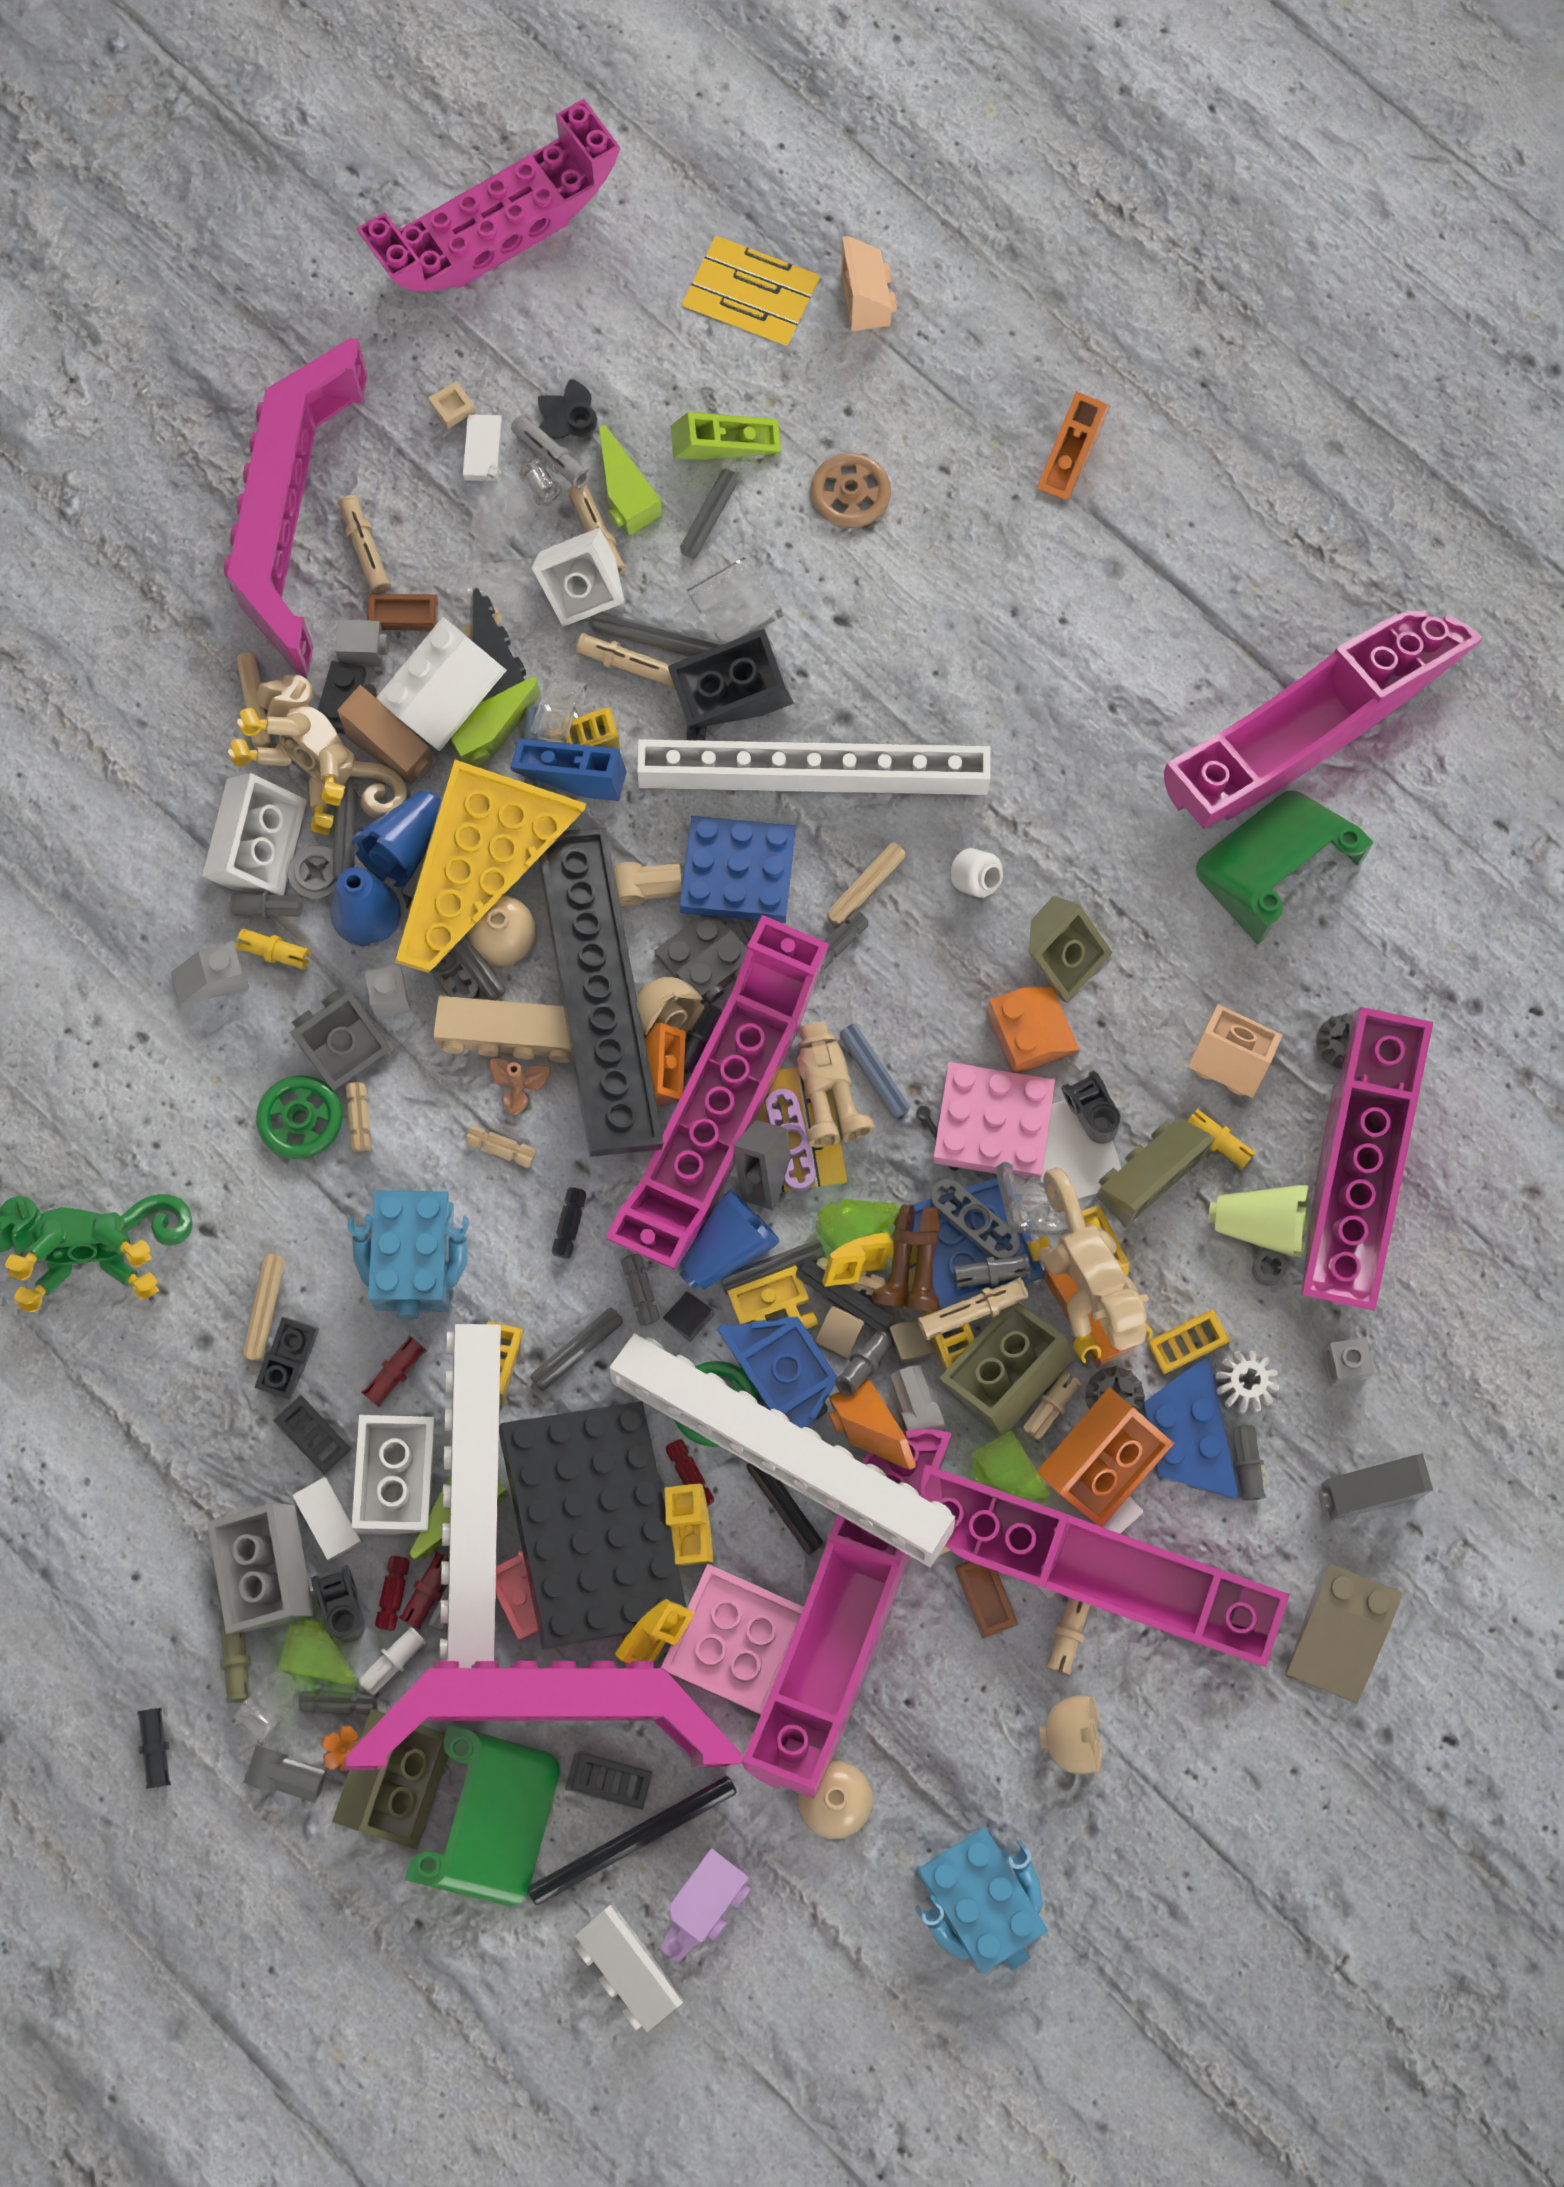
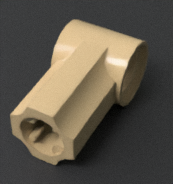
M624 862L613 866L620 906L639 905L645 899L681 896L680 864L643 867L639 863Z

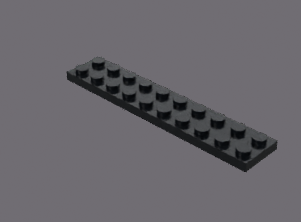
M606 828L566 830L538 858L589 1157L662 1150L664 1144L641 1018L637 1008V996Z

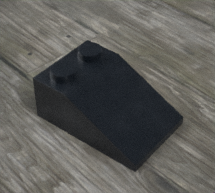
M765 628L668 666L690 729L760 717L794 704L774 646Z

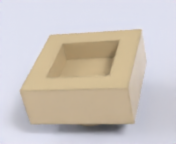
M457 381L428 397L430 406L447 429L468 418V414L476 413L474 404Z

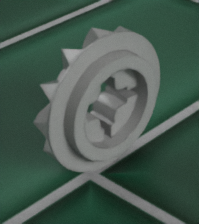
M314 845L306 847L295 854L288 867V879L295 892L307 900L309 898L323 900L324 897L334 894L337 883L332 875L334 850L325 846ZM308 864L317 870L325 868L322 872L325 882L319 881L317 878L308 880L312 876Z

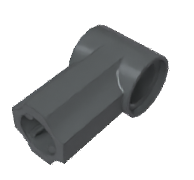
M256 1745L243 1783L274 1793L277 1790L316 1803L322 1791L327 1771L304 1762L301 1763L289 1759V1755Z

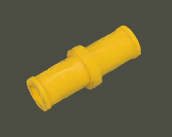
M246 928L241 929L237 939L243 940L242 943L236 942V947L240 951L243 950L262 956L266 962L273 964L278 961L301 970H305L308 966L310 959L304 957L311 956L310 948L284 942L282 937L277 935L268 937L249 931Z
M1199 1108L1194 1111L1187 1121L1209 1133L1215 1139L1209 1148L1211 1151H1219L1239 1166L1241 1170L1256 1152L1229 1133L1231 1131L1226 1125L1221 1127L1201 1112Z

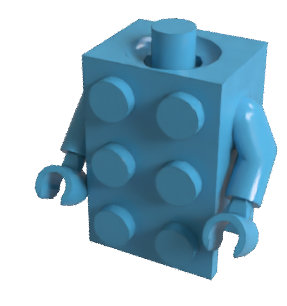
M374 1190L373 1219L369 1214H366V1226L358 1227L354 1223V1214L351 1215L347 1227L349 1232L354 1235L352 1237L354 1263L362 1283L369 1287L368 1300L375 1311H397V1318L406 1320L418 1319L419 1312H449L450 1288L457 1285L467 1266V1238L464 1235L469 1226V1219L466 1216L463 1217V1228L456 1229L453 1227L454 1204L453 1202H448V1191ZM371 1225H372V1237H370V1235L367 1234L368 1231H369V1229H370V1227H371Z
M985 1827L980 1828L916 1870L931 1896L929 1897L933 1902L932 1908L927 1912H923L919 1905H916L915 1910L917 1914L927 1924L939 1946L959 1960L970 1959L976 1971L980 1974H984L1003 1960H1005L1011 1971L1021 1966L1031 1958L1025 1946L1049 1931L1038 1914L1043 1907L1040 1881L1030 1861V1851L1021 1840H1017L1020 1850L1016 1855L1011 1856L1006 1848L1002 1850L1001 1854ZM1008 1863L1012 1866L1014 1873L1012 1872Z

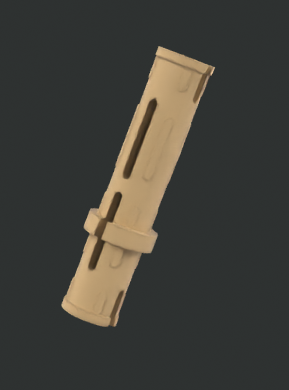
M587 483L579 489L570 486L567 494L573 502L586 533L600 527L615 556L620 576L625 572L626 566L615 547L616 539L612 533L608 532Z
M356 495L342 497L337 504L346 524L345 534L349 540H352L370 587V592L376 594L385 593L391 588V584L388 581L380 555L371 535L373 530L371 523L365 520ZM366 551H367L368 554H369V557H370V560H371V562H372L373 568H372V566H371V563H370V561H369V558H368V555H367Z
M584 632L581 634L577 643L576 654L604 663V667L611 669L615 666L674 688V683L668 669L670 664L620 647L619 642L612 641L609 643L587 635Z
M1017 1278L992 1290L987 1287L982 1289L981 1294L953 1304L924 1317L917 1318L918 1325L925 1340H929L932 1337L987 1315L995 1317L999 1315L1000 1310L1029 1300V1295L1022 1279Z

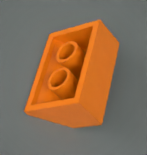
M1109 1387L1036 1473L1096 1525L1103 1527L1174 1443Z

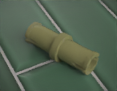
M220 1625L223 1650L220 1669L225 1671L226 1702L241 1703L252 1699L248 1677V1666L251 1665V1657L246 1655L244 1632L226 1634L225 1625Z

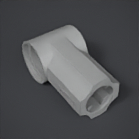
M920 1365L909 1366L890 1374V1380L902 1411L900 1416L904 1430L933 1429L946 1432L940 1408L937 1402L932 1400Z

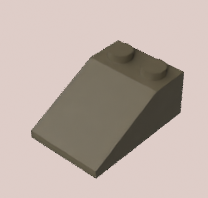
M1333 1564L1324 1567L1320 1573L1285 1675L1357 1704L1391 1628L1403 1592Z

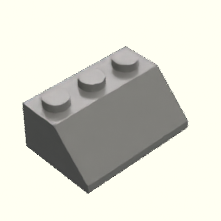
M269 1503L207 1522L226 1634L281 1626L315 1616L295 1505Z

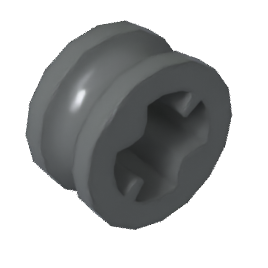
M1266 1250L1260 1253L1253 1262L1252 1274L1260 1284L1273 1286L1279 1283L1286 1275L1288 1269L1287 1261L1279 1252ZM1265 1260L1268 1264L1274 1261L1278 1265L1275 1270L1278 1275L1274 1276L1271 1272L1265 1275L1261 1270L1264 1267L1261 1261Z

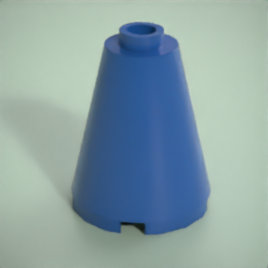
M420 791L360 830L352 840V845L357 843L359 850L355 853L358 859L380 880L385 881L389 877L396 881L393 886L404 887L427 851L442 799L433 792Z
M351 867L344 870L337 879L330 906L331 922L338 935L347 942L359 946H370L371 943L388 939L397 929L401 917L400 902L395 891L388 884L362 868Z
M730 1189L723 1195L697 1238L679 1264L683 1270L679 1274L693 1289L700 1286L705 1290L773 1249L780 1240L758 1214L756 1215L749 1208V1205Z

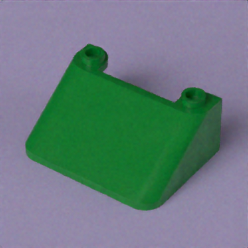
M1289 790L1280 794L1202 855L1196 865V875L1200 882L1258 945L1265 939L1271 925L1279 919L1282 913V901L1280 896L1273 891V887L1330 842L1341 853L1347 855L1357 866L1364 861L1374 842L1357 825L1301 792Z
M448 1724L444 1737V1749L452 1760L469 1765L445 1853L423 1851L415 1855L409 1863L405 1880L505 1906L517 1905L526 1898L528 1894L527 1888L532 1881L560 1776L559 1762L549 1752Z

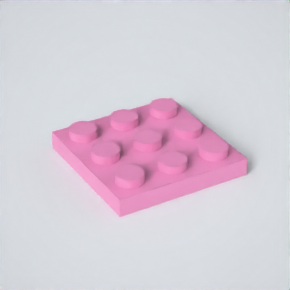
M949 1062L933 1163L1040 1181L1043 1171L1055 1079Z
M707 1564L688 1606V1609L692 1610L695 1615L677 1645L671 1644L661 1668H664L669 1674L761 1715L804 1607Z

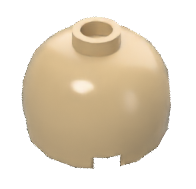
M503 895L466 935L471 945L487 961L489 966L508 968L531 954L537 940V927L531 911L520 900Z
M671 976L658 978L642 986L637 994V1008L641 1018L644 1040L657 1023H663L686 1032L688 1030L692 1031L704 1011V1006L701 1004V1000H703L701 995L686 981Z
M1081 1695L1061 1700L1049 1712L1047 1725L1040 1726L1042 1749H1049L1052 1761L1067 1772L1091 1774L1099 1772L1101 1769L1102 1743L1101 1740L1098 1741L1096 1727L1100 1726L1094 1697Z
M832 1761L827 1767L815 1799L797 1793L798 1810L803 1822L815 1834L827 1839L846 1838L857 1833L868 1821L873 1809V1790L868 1778L856 1766L844 1761Z

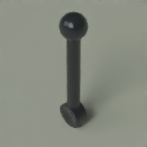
M920 1106L916 1111V1116L918 1120L925 1122L936 1140L938 1130L930 1118L931 1111L927 1106ZM948 1166L949 1169L952 1171H958L960 1169L958 1167Z

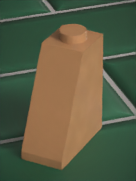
M361 685L357 687L337 710L347 739L381 764L395 770L409 785H412L417 778L422 779L431 769L433 758L430 747Z

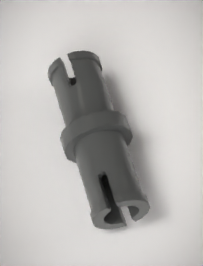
M1027 1254L994 1260L992 1256L986 1257L985 1262L953 1266V1272L956 1274L954 1279L957 1289L988 1283L992 1287L998 1286L1000 1281L1023 1277L1029 1278L1030 1270L1028 1268L1030 1266Z
M879 1330L873 1332L866 1344L861 1349L853 1352L850 1356L849 1365L835 1379V1385L841 1393L852 1396L867 1377L875 1374L879 1367V1361L893 1346L890 1336Z

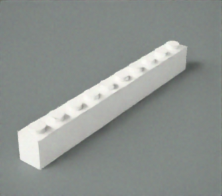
M638 740L637 773L639 788L987 795L990 784V746Z
M454 1324V1332H447L446 1355H453V1370H446L445 1393L453 1394L452 1408H445L444 1431H452L451 1446H444V1469H451V1485L443 1484V1508H450V1523H442V1546H449V1561H442L441 1585H448V1600H441L440 1623H448L447 1639H440L439 1661H459V1668H471V1665L475 1664L476 1661H494L501 1325Z
M634 1333L609 1367L611 1381L615 1386L930 1568L954 1532L955 1516L942 1503L927 1501L920 1497L912 1486L903 1482L898 1484L892 1481L877 1466L873 1464L864 1465L854 1459L853 1455L844 1447L829 1445L822 1441L819 1434L808 1427L801 1429L791 1423L788 1417L779 1410L764 1408L749 1393L745 1391L736 1392L726 1386L724 1380L716 1374L701 1372L695 1368L689 1359L682 1355L673 1356L666 1352L659 1342L650 1337L644 1339Z

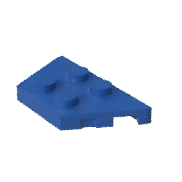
M798 1316L780 1318L774 1321H752L751 1323L738 1325L725 1324L717 1327L718 1333L769 1410H779L788 1417L791 1423L801 1429L803 1427L811 1428L835 1386L837 1375Z
M1205 1357L1143 1403L1144 1417L1174 1443L1155 1465L1158 1478L1171 1482L1177 1481L1186 1484L1188 1487L1201 1491H1210L1233 1500L1237 1499L1239 1495L1210 1357Z

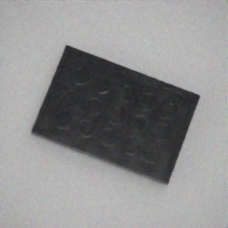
M643 1401L504 1422L499 1425V1436L542 1650L628 1634L647 1612L665 1599L686 1607L678 1564H675V1550L670 1527L666 1525L665 1503Z

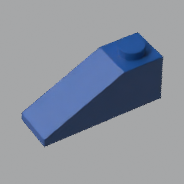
M518 739L510 766L511 771L584 798L619 801L627 773L620 750L617 748Z

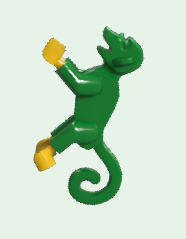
M156 1194L138 1201L122 1216L116 1212L100 1214L65 1207L41 1213L29 1197L16 1196L8 1199L0 1207V1252H5L14 1246L17 1254H21L26 1250L27 1255L24 1258L11 1254L5 1262V1267L10 1269L7 1275L19 1280H27L33 1272L34 1263H40L44 1259L47 1262L48 1271L35 1282L36 1288L34 1290L21 1286L16 1291L14 1300L19 1302L16 1307L27 1312H36L41 1306L42 1296H48L70 1276L72 1264L99 1261L100 1267L105 1273L127 1287L131 1285L139 1299L149 1298L159 1292V1289L155 1286L157 1284L156 1278L150 1272L138 1278V1272L124 1263V1254L132 1267H140L152 1259V1256L149 1254L150 1247L143 1239L131 1246L128 1231L154 1212L170 1211L179 1219L177 1226L171 1229L166 1228L169 1224L168 1216L161 1212L156 1214L152 1220V1233L156 1241L162 1245L180 1244L189 1237L193 1227L189 1207L182 1199L176 1196Z

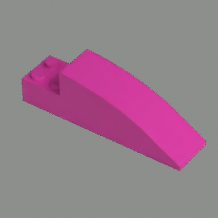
M1360 1007L1354 1011L1340 1082L1332 1088L1309 1224L1301 1292L1303 1296L1372 1311L1376 1310L1434 1022Z

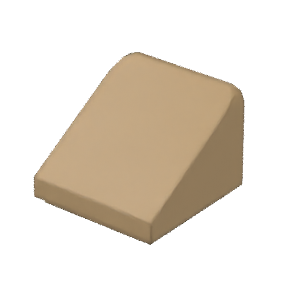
M831 1306L815 1343L848 1359L864 1327V1321Z

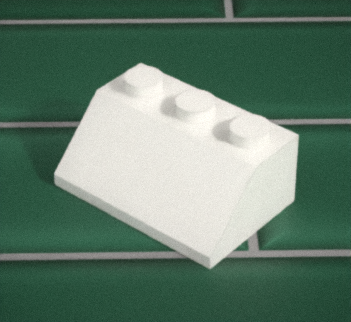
M442 617L376 699L440 751L507 670L447 619Z
M252 773L227 779L202 877L232 890L263 894L264 891H269L271 895H284L288 880V867L294 856L307 800Z
M359 1415L351 1527L357 1534L399 1535L428 1531L435 1417Z
M609 1905L575 1935L580 1942L575 1946L576 1951L588 1966L595 1962L604 1974L598 1980L612 1998L619 1994L627 2005L622 2012L635 2030L642 2026L648 2032L685 2001L614 1905Z

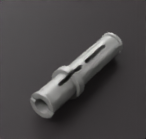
M522 414L514 419L511 431L548 462V467L555 474H561L574 488L579 489L586 485L590 479V472L573 458V453L569 449L560 447L536 426L528 416Z

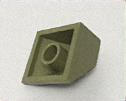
M1053 896L1031 920L1029 954L1062 1001L1068 1003L1113 952L1080 904Z

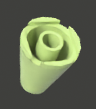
M1309 1185L1219 1195L1217 1202L1210 1203L1209 1223L1215 1224L1216 1232L1302 1259L1306 1242H1302V1236L1304 1237L1307 1231L1309 1218Z

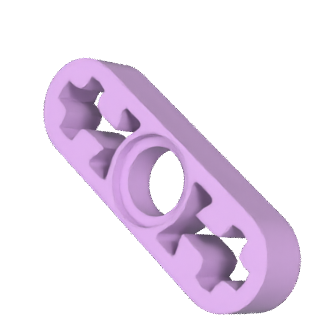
M777 1089L768 1096L766 1101L768 1121L773 1125L782 1124L780 1110H773L777 1106V1100L784 1099L785 1104H792V1106L788 1107L787 1111L789 1123H785L780 1127L787 1128L788 1132H795L800 1136L801 1144L796 1149L790 1150L791 1158H796L804 1153L806 1157H799L800 1167L803 1172H809V1174L805 1175V1181L802 1183H798L797 1178H790L789 1175L794 1174V1164L790 1158L784 1183L793 1192H805L813 1186L816 1170L799 1102L792 1091Z

